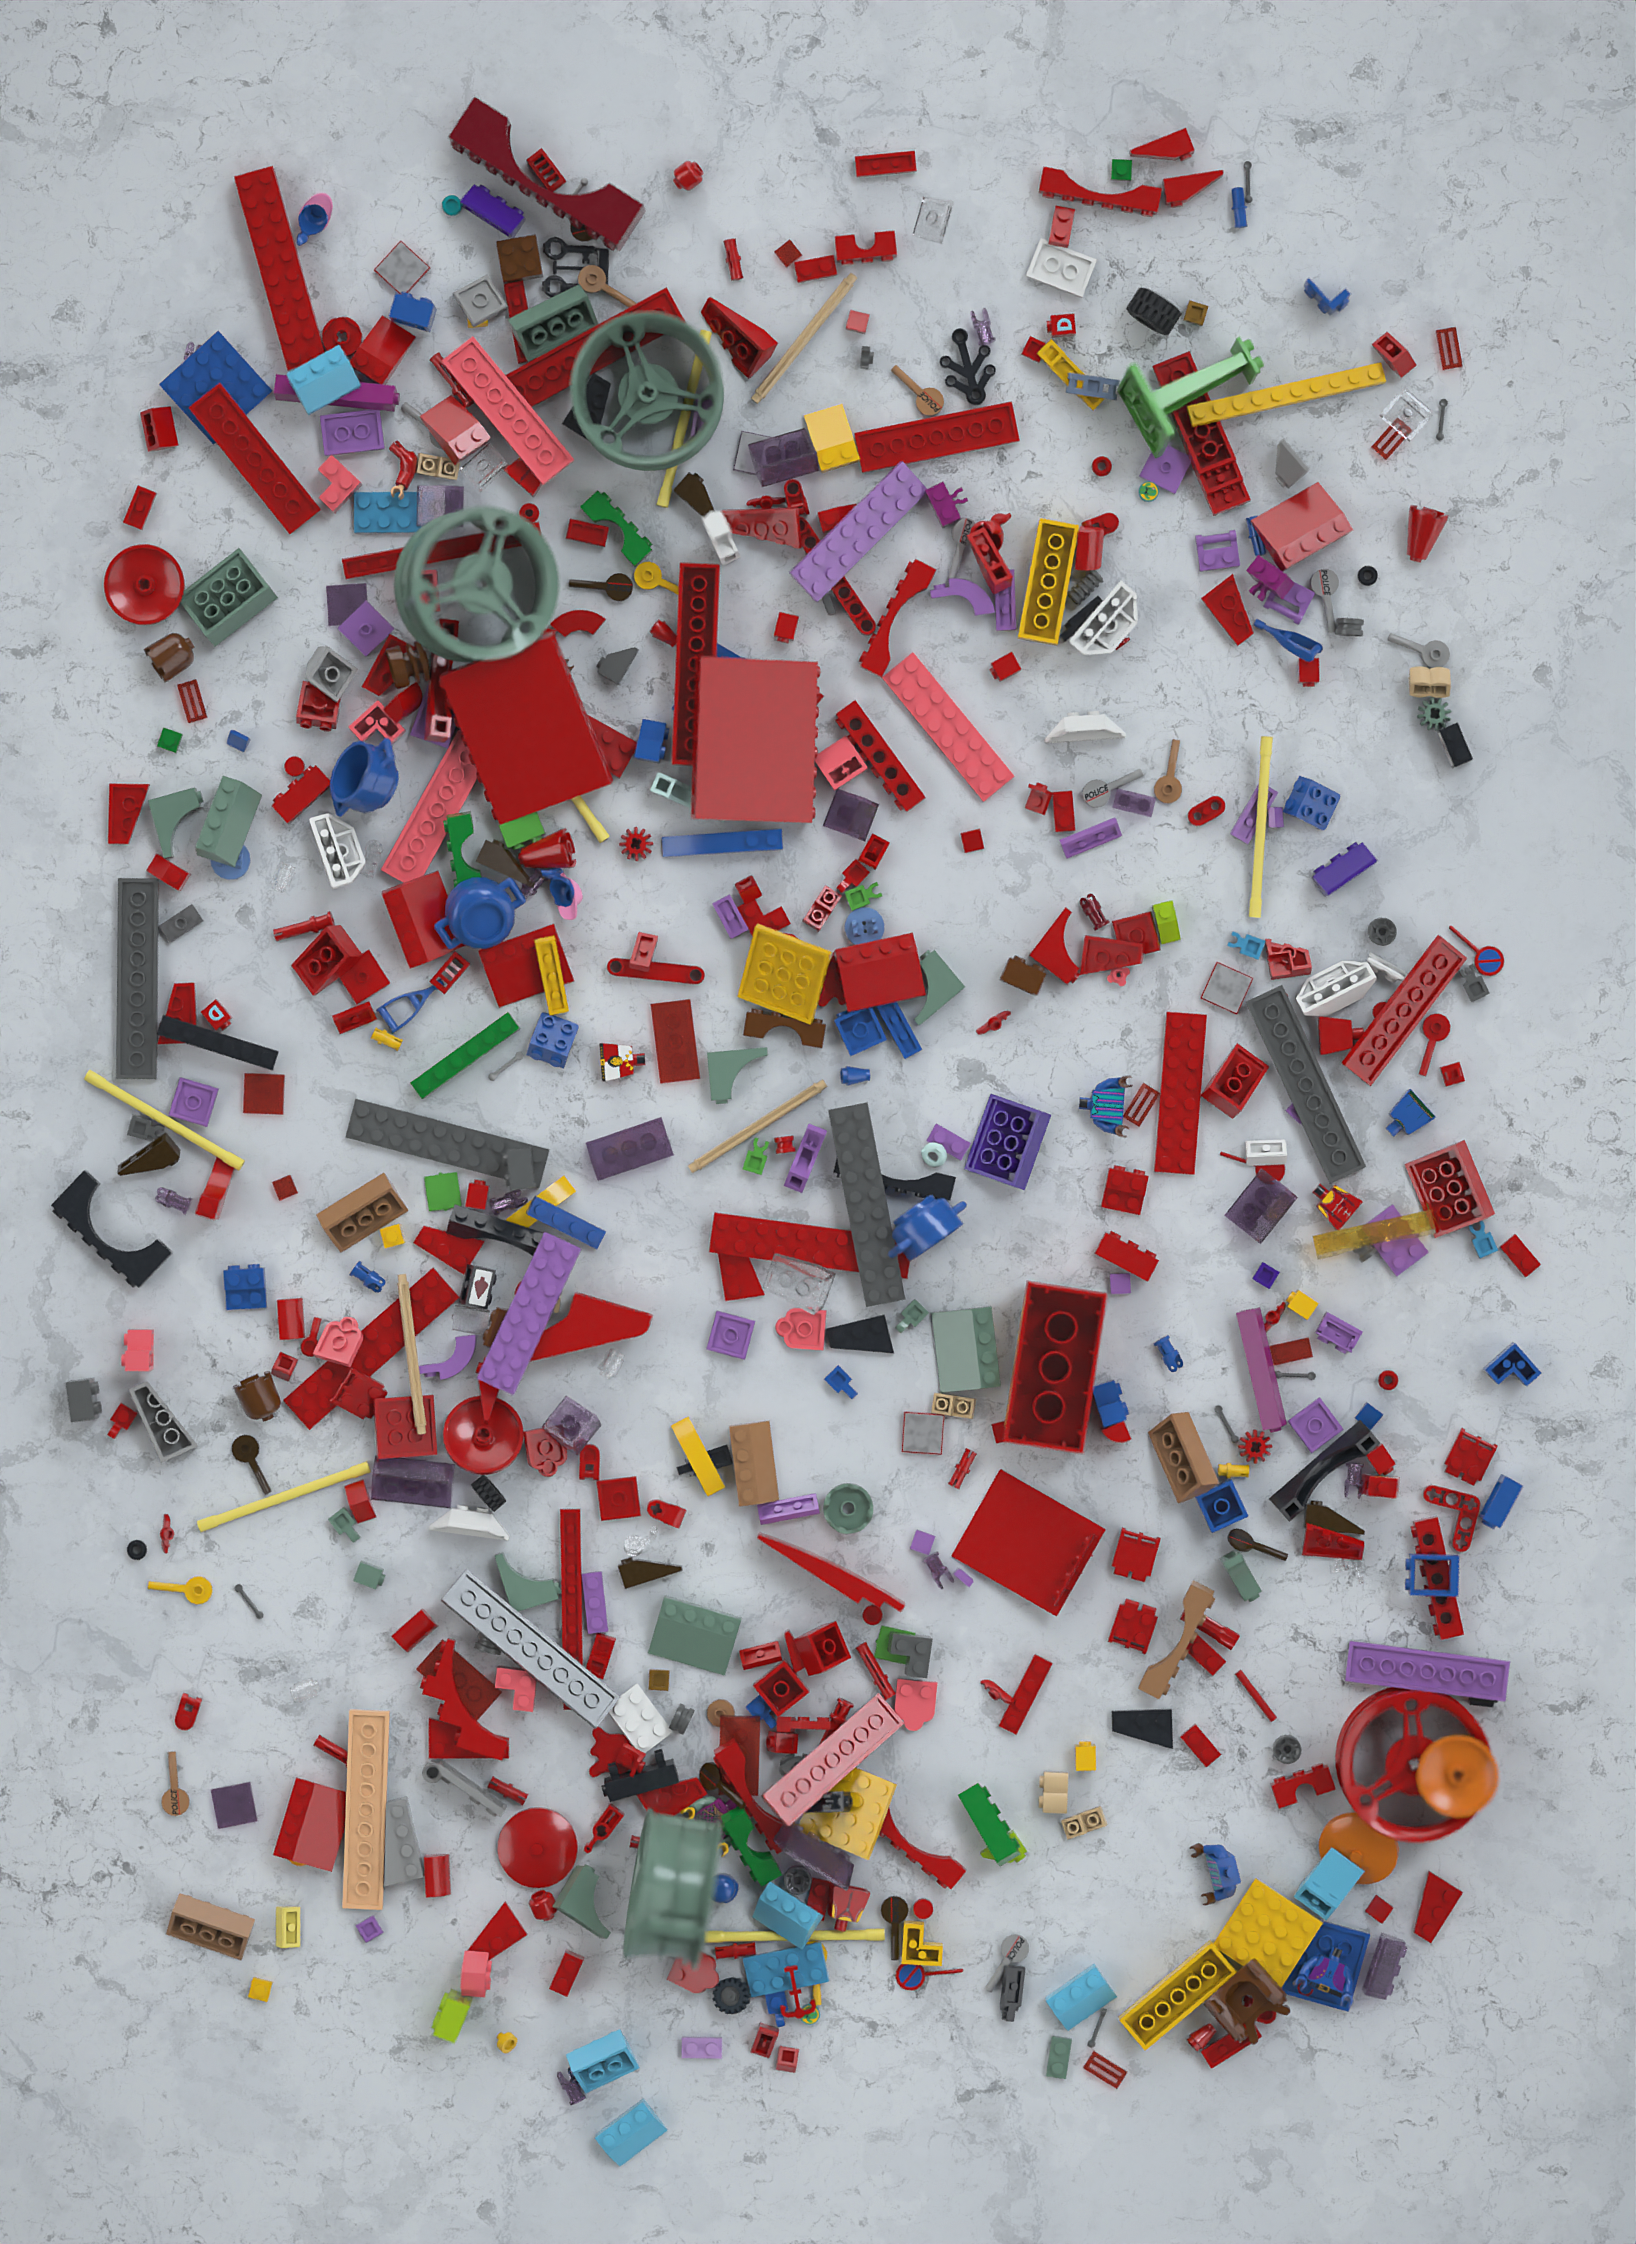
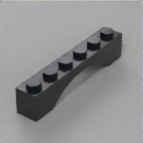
M166 1015L162 1016L157 1032L158 1035L272 1071L279 1053L277 1050Z
M836 1159L833 1173H837L836 1177L841 1178L838 1159ZM937 1172L914 1180L894 1179L882 1175L884 1189L891 1186L896 1187L895 1192L907 1194L908 1190L915 1192L914 1196L926 1198L927 1195H933L935 1199L944 1198L950 1201L956 1180L954 1176Z
M454 1205L446 1231L447 1234L463 1239L485 1238L505 1242L526 1251L534 1256L544 1234L543 1232L458 1205Z
M1359 1420L1269 1499L1290 1522L1305 1509L1312 1492L1329 1473L1348 1461L1366 1456L1380 1442L1364 1423Z

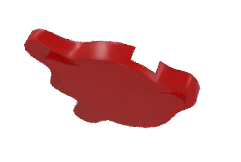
M834 952L829 960L822 992L818 1001V1005L821 1007L826 1006L834 997L838 999L840 1005H845L833 957Z
M599 1726L592 1731L596 1742L591 1748L590 1753L598 1757V1761L589 1769V1774L592 1777L609 1772L608 1764L616 1761L624 1743L632 1746L624 1734H610ZM616 1762L619 1774L630 1770Z

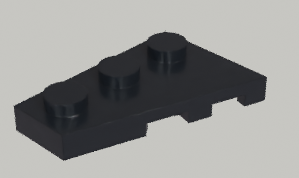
M593 373L587 383L586 400L593 424L601 425L611 383ZM572 407L562 425L588 441L581 430Z
M885 1314L826 1328L831 1348L894 1353Z
M1172 1709L1111 1711L1113 1732L1173 1749Z

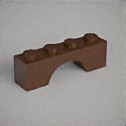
M752 1008L751 1012L746 1014L743 1036L763 1039L772 1028L787 1026L799 1034L802 1045L822 1048L826 1024H822L823 1020L814 1018L810 1025L794 1018H784L783 1014L778 1012H771V1015H765L763 1010Z

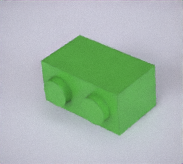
M537 812L499 825L507 848H512L513 851L524 847L523 843L531 840L534 843L542 839V835L546 834Z

